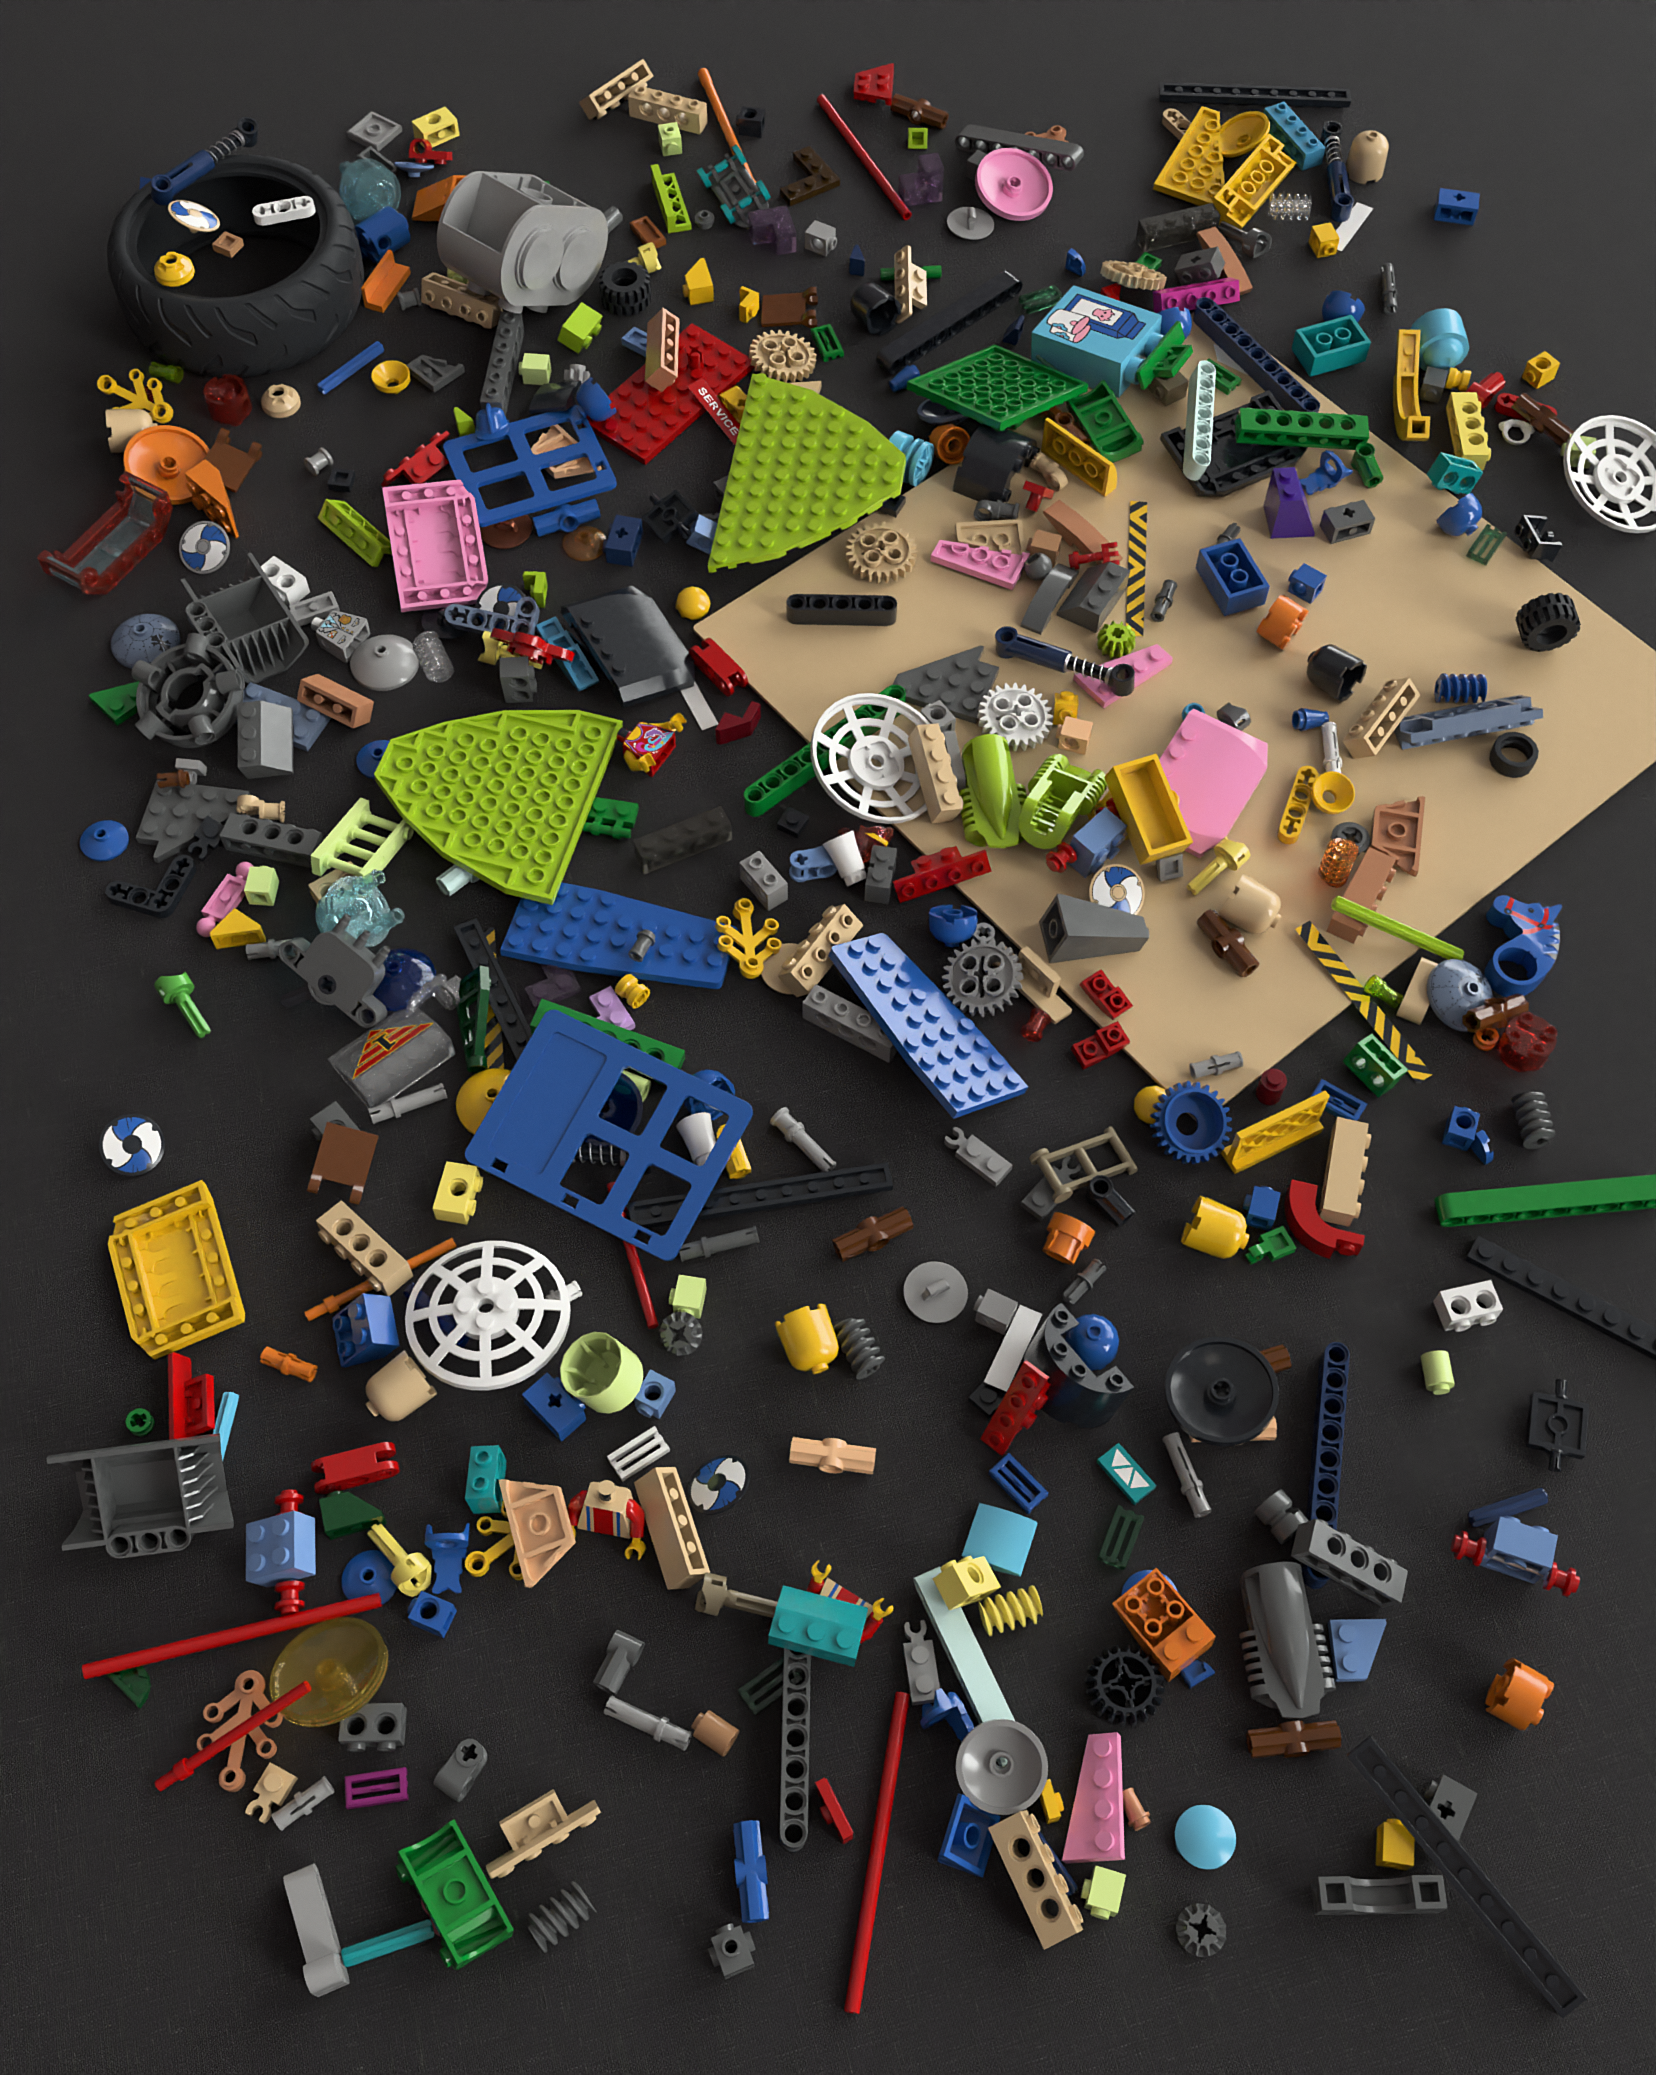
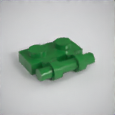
M595 797L587 817V821L593 823L585 822L583 831L591 832L592 835L600 836V834L611 835L615 839H621V837L630 838L631 829L624 827L634 828L639 810L638 803Z

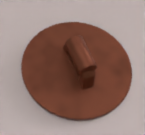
M523 515L481 527V537L487 545L493 548H514L529 538L532 532V521L528 515Z

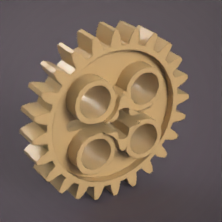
M1116 260L1103 262L1100 274L1106 277V279L1119 282L1118 284L1128 288H1141L1143 290H1162L1167 278L1164 274H1160L1161 272L1148 269V267L1142 264Z
M770 330V335L763 332L762 336L757 335L756 340L753 339L752 345H750L749 359H751V366H755V371H761V373L768 375V378H775L778 381L781 379L786 383L787 380L793 383L796 379L802 382L803 377L808 378L809 374H812L813 369H815L816 354L814 353V348L810 347V342L804 343V337L798 339L796 333L791 336L789 331L782 334V331L778 330V333L775 334L773 330Z
M874 522L873 527L870 528L866 524L865 530L858 528L857 534L852 533L851 539H847V546H845L846 562H848V568H853V574L860 573V579L867 576L868 582H871L874 578L877 584L881 582V579H884L888 584L889 578L898 581V575L905 578V572L911 573V568L915 567V561L917 560V544H914L913 537H909L908 531L902 533V527L894 529V524L886 527L885 522L878 527L876 522Z

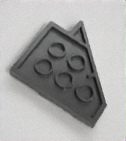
M980 645L897 674L893 685H900L905 689V702L924 708L926 705L940 700L955 718L976 724L978 721L979 704L982 702L983 696H987L988 691L992 689L999 673V667L980 661L984 651V646Z
M156 780L136 835L137 842L157 845L153 858L155 863H160L186 849L193 842H198V839L194 838V833L206 816L225 825L230 813L239 814L236 811L237 797L240 795H250V793L245 790L195 784L186 785L185 788L175 786L160 789L157 781L162 780Z

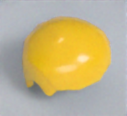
M687 587L678 594L676 609L681 617L696 620L701 619L708 613L710 599L701 588Z
M1148 1086L1138 1092L1134 1099V1111L1140 1120L1148 1124L1156 1123V1119L1150 1117V1114L1157 1112L1152 1106L1155 1103H1161L1157 1097L1165 1094V1089L1159 1086Z

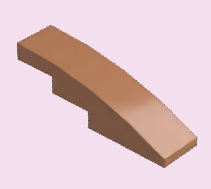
M1212 227L1197 232L1196 235L1203 250L1218 246L1225 265L1219 278L1230 277L1238 279L1240 295L1251 292L1253 287L1243 266L1218 229Z
M1058 500L1043 511L1045 517L1062 535L1070 547L1075 544L1082 554L1102 552L1101 544L1109 543L1093 525L1061 500ZM1109 548V552L1116 551V549ZM1120 554L1116 557H1110V561L1119 560L1120 562L1123 559ZM1095 561L1097 565L1103 564V561Z

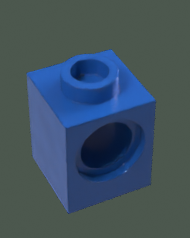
M1303 563L1298 570L1294 569L1290 574L1288 592L1311 604L1322 592L1327 575Z
M1454 1106L1447 1119L1442 1144L1467 1151L1474 1140L1480 1113L1473 1112L1466 1107ZM1457 1124H1460V1125L1464 1126L1465 1129L1459 1127Z
M421 1591L418 1598L415 1597L411 1601L407 1613L409 1614L408 1619L413 1626L444 1638L457 1610L452 1603ZM427 1609H437V1613L433 1618H423V1614Z

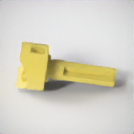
M653 242L638 247V257L628 260L629 263L635 262L637 265H642L648 271V274L661 269L657 259L658 253Z
M484 631L482 639L485 645V652L480 655L478 661L496 665L500 657H520V654L515 653V651L513 655L507 653V645H503L502 642L490 638L491 632ZM529 661L530 666L542 669L543 664L541 665Z
M1227 836L1214 846V852L1217 857L1187 884V889L1196 896L1226 867L1233 871L1238 870L1250 858V852L1244 843L1228 840Z
M374 1524L371 1527L372 1530L367 1535L394 1565L395 1568L391 1573L392 1582L402 1593L414 1597L419 1595L421 1591L426 1590L431 1584L430 1562L422 1553L416 1552L408 1555L382 1524ZM412 1578L417 1581L415 1586L410 1581Z

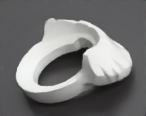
M1517 419L1500 422L1498 426L1502 431L1505 441L1512 445L1526 443L1530 435L1535 432L1532 425ZM1512 426L1520 427L1524 438L1520 441H1514L1508 436V430Z

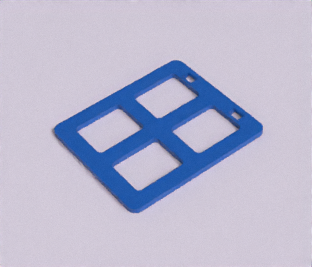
M573 405L567 411L548 412L509 423L508 433L498 439L480 440L473 433L448 440L443 444L445 455L455 479L461 480L465 489L475 498L479 527H486L606 492L616 487L617 482L587 417L583 418L578 412L577 407L579 405ZM563 422H570L579 439L578 443L537 455L532 453L525 437L526 433ZM583 423L585 428L578 429L577 425ZM504 439L510 440L518 458L516 461L474 473L470 471L463 455L465 450ZM582 457L588 459L596 479L556 491L549 490L541 473L542 469ZM603 465L605 470L598 471L597 467ZM520 475L526 476L534 494L532 498L491 510L486 509L478 490L479 487Z

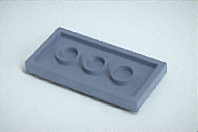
M252 682L243 691V702L261 700L292 708L293 746L307 752L331 720V717L297 701V699Z

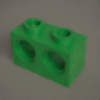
M1373 1034L1358 1042L1343 1060L1350 1070L1378 1098L1392 1089L1408 1071Z

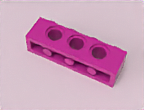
M1228 277L1153 291L1154 312L1158 313L1173 307H1179V311H1185L1184 308L1193 310L1197 300L1202 297L1212 299L1217 305L1240 301L1239 280Z

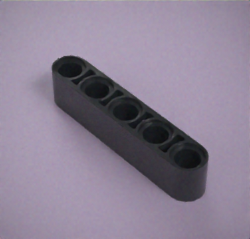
M793 594L786 601V617L790 623L796 625L891 626L897 619V600L888 595Z

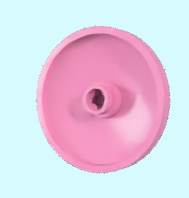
M1014 148L994 150L982 159L976 171L975 186L980 199L992 212L1003 218L1015 221L1033 219L1046 209L1052 197L1053 184L1048 170L1036 157L1025 151Z

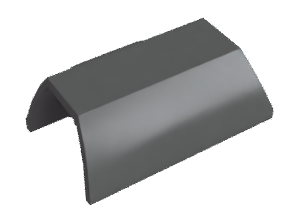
M248 553V562L243 581L239 580V584L235 586L229 584V588H219L220 591L217 593L211 591L209 596L201 595V599L198 600L185 578L181 579V584L192 600L186 607V613L193 633L206 636L209 639L208 646L216 649L226 659H229L233 667L241 671L246 683L252 682L257 684L288 670L304 652L309 641L253 554Z
M220 1433L49 1455L47 1457V1464L61 1463L76 1473L83 1512L76 1527L62 1544V1551L106 1545L107 1553L114 1558L180 1551L189 1545L195 1533L230 1529L234 1526L222 1461ZM175 1529L183 1530L187 1536L177 1535ZM146 1533L154 1534L158 1540L148 1539ZM116 1537L125 1538L128 1544L119 1543Z

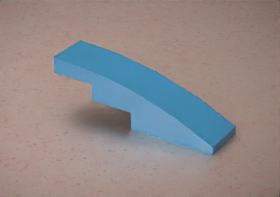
M556 616L536 625V631L546 643L575 653L572 663L555 659V661L578 691L599 683V679L579 645L573 642L567 630L564 631Z

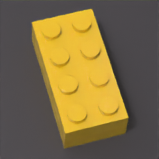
M1157 754L1113 766L1105 775V781L1121 820L1127 825L1126 832L1140 865L1183 852L1193 843Z

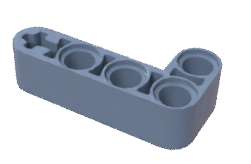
M523 597L516 605L514 617L460 604H451L445 610V618L455 629L483 635L484 631L492 632V628H496L499 622L506 623L505 631L515 633L521 627L529 628L527 634L535 635L540 610L532 598ZM526 605L534 606L530 614L523 613V608ZM458 612L463 617H457L456 620L452 618V616H456ZM477 617L484 618V622L480 626L473 625Z

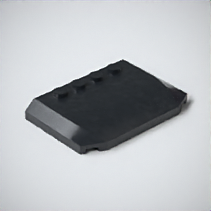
M1269 390L1251 397L1250 402L1213 417L1210 464L1199 480L1194 481L1186 477L1198 496L1223 497L1271 477L1273 468L1294 467L1305 454L1308 447L1236 443L1235 420L1240 408L1283 410ZM1179 426L1162 433L1160 441L1183 473L1186 429L1182 430Z
M629 586L561 606V614L570 628L575 626L613 686L612 693L622 709L694 686L695 671L693 658L654 600L637 588Z

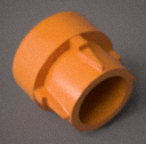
M954 424L936 427L931 435L928 436L930 438L929 442L934 445L935 456L948 464L962 462L965 457L963 456L964 450L970 440L967 431Z
M1054 1212L1046 1228L1050 1233L1042 1251L1062 1263L1074 1265L1080 1251L1088 1249L1095 1231L1090 1226L1071 1216Z

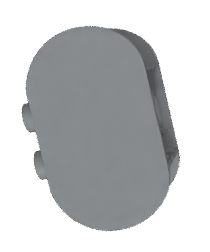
M475 171L465 176L456 185L445 203L438 224L437 249L442 263L448 269L468 279L466 287L469 290L480 295L490 296L492 293L498 296V306L509 312L522 313L525 306L533 311L546 313L548 306L573 303L592 284L605 255L608 227L606 218L600 210L579 201L535 175Z

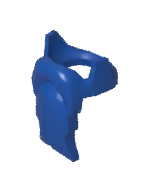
M1326 450L1321 454L1320 467L1314 473L1309 474L1307 478L1299 480L1306 493L1312 495L1314 492L1335 487L1343 478L1351 475L1353 470L1346 468L1333 451ZM1330 459L1335 462L1337 471L1327 463Z
M469 1523L466 1524L465 1530L462 1533L433 1534L432 1526L427 1525L424 1543L428 1548L432 1549V1556L435 1561L434 1571L437 1575L436 1582L432 1588L433 1594H439L447 1589L454 1593L462 1592L459 1577L463 1572V1560L466 1559Z
M940 1688L935 1691L933 1706L930 1703L922 1705L920 1724L923 1729L946 1719L950 1727L953 1728L957 1738L962 1742L965 1736L974 1728L964 1704L954 1692H948L946 1695L943 1689Z

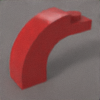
M1292 1179L1286 1192L1284 1207L1288 1226L1297 1240L1310 1251L1330 1259L1334 1250L1343 1255L1358 1256L1364 1245L1365 1235L1336 1229L1326 1224L1316 1210L1315 1201L1318 1185Z

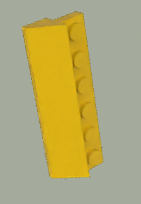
M1271 134L1266 136L1213 198L1212 201L1219 225L1221 221H1225L1242 229L1297 163L1281 151L1284 144Z

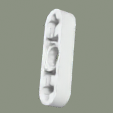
M301 196L256 205L252 213L255 223L264 226L310 217L315 213V206L311 197ZM288 209V211L286 212H279L281 210Z

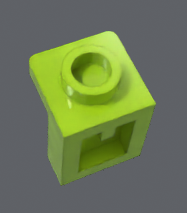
M524 571L523 581L525 589L530 590L531 598L535 599L538 608H545L548 588L545 572Z

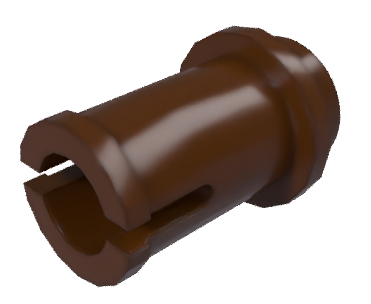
M179 769L178 772L157 773V779L166 780L157 781L160 789L175 786L185 788L186 785L190 784L188 771Z

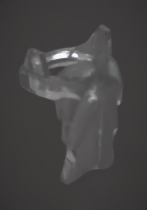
M437 974L432 981L426 982L410 998L405 1016H410L414 1010L432 995L446 1009L454 1010L460 1003L459 986L461 979L456 975L446 981L447 977L444 974Z

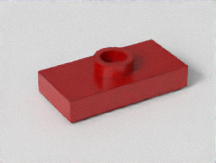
M824 1777L815 1782V1789L824 1805L820 1807V1811L827 1825L833 1823L842 1843L845 1844L853 1839L854 1832L827 1778L825 1779Z

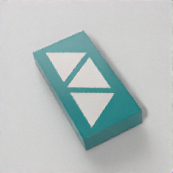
M1120 1443L1116 1444L1097 1460L1099 1466L1133 1505L1137 1504L1156 1488V1484Z

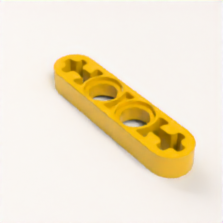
M1302 766L1297 772L1277 832L1278 839L1284 844H1294L1299 838L1312 799L1311 788L1314 781L1319 777L1318 771L1312 766ZM1305 776H1309L1307 785L1302 784ZM1295 793H1305L1307 798L1299 799L1295 796ZM1296 810L1301 813V816L1297 818L1292 817L1289 811ZM1289 825L1293 826L1291 835L1286 833Z

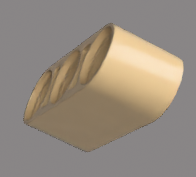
M1421 957L1396 1016L1418 1025L1421 1024L1430 1004L1427 996V980L1430 972L1438 963Z

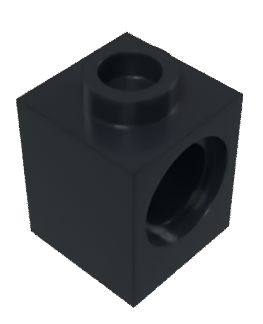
M742 106L740 114L736 115V126L739 127V135L762 138L765 128V109Z

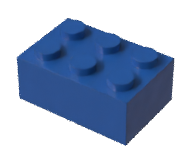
M1240 538L1199 550L1195 568L1224 616L1265 605L1270 586Z

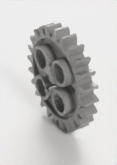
M982 938L978 945L973 939L969 948L963 943L964 951L960 952L955 949L954 952L957 957H948L951 966H944L947 975L942 976V979L946 983L943 985L945 992H948L947 997L949 1000H953L952 1003L956 1007L960 1006L962 1013L969 1009L972 1017H974L977 1011H979L981 1017H984L988 1010L994 1016L995 1008L1003 1012L1004 1003L1012 1005L1010 997L1018 998L1015 989H1022V984L1018 980L1024 979L1022 972H1019L1023 967L1021 963H1017L1019 961L1017 954L1012 955L1013 950L1011 947L1005 949L1004 942H1000L996 946L993 938L989 944H986L985 939ZM983 957H985L984 964H983V969H984V971H985V973H986V975H985L984 977H983L982 965H981V959H982ZM1001 962L999 967L995 969L990 968L993 963ZM970 963H976L973 969H966ZM982 978H983V987H984V990H985V993H984V997H983V998H981V994H982V984H981V982H980V979H982ZM1000 985L999 990L990 992L991 987ZM975 986L973 992L965 993L968 987Z

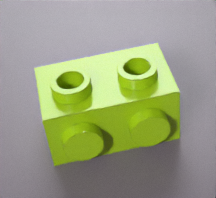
M581 302L563 324L557 340L579 354L583 348L587 349L593 339L592 336L599 334L602 328L600 322L603 316Z

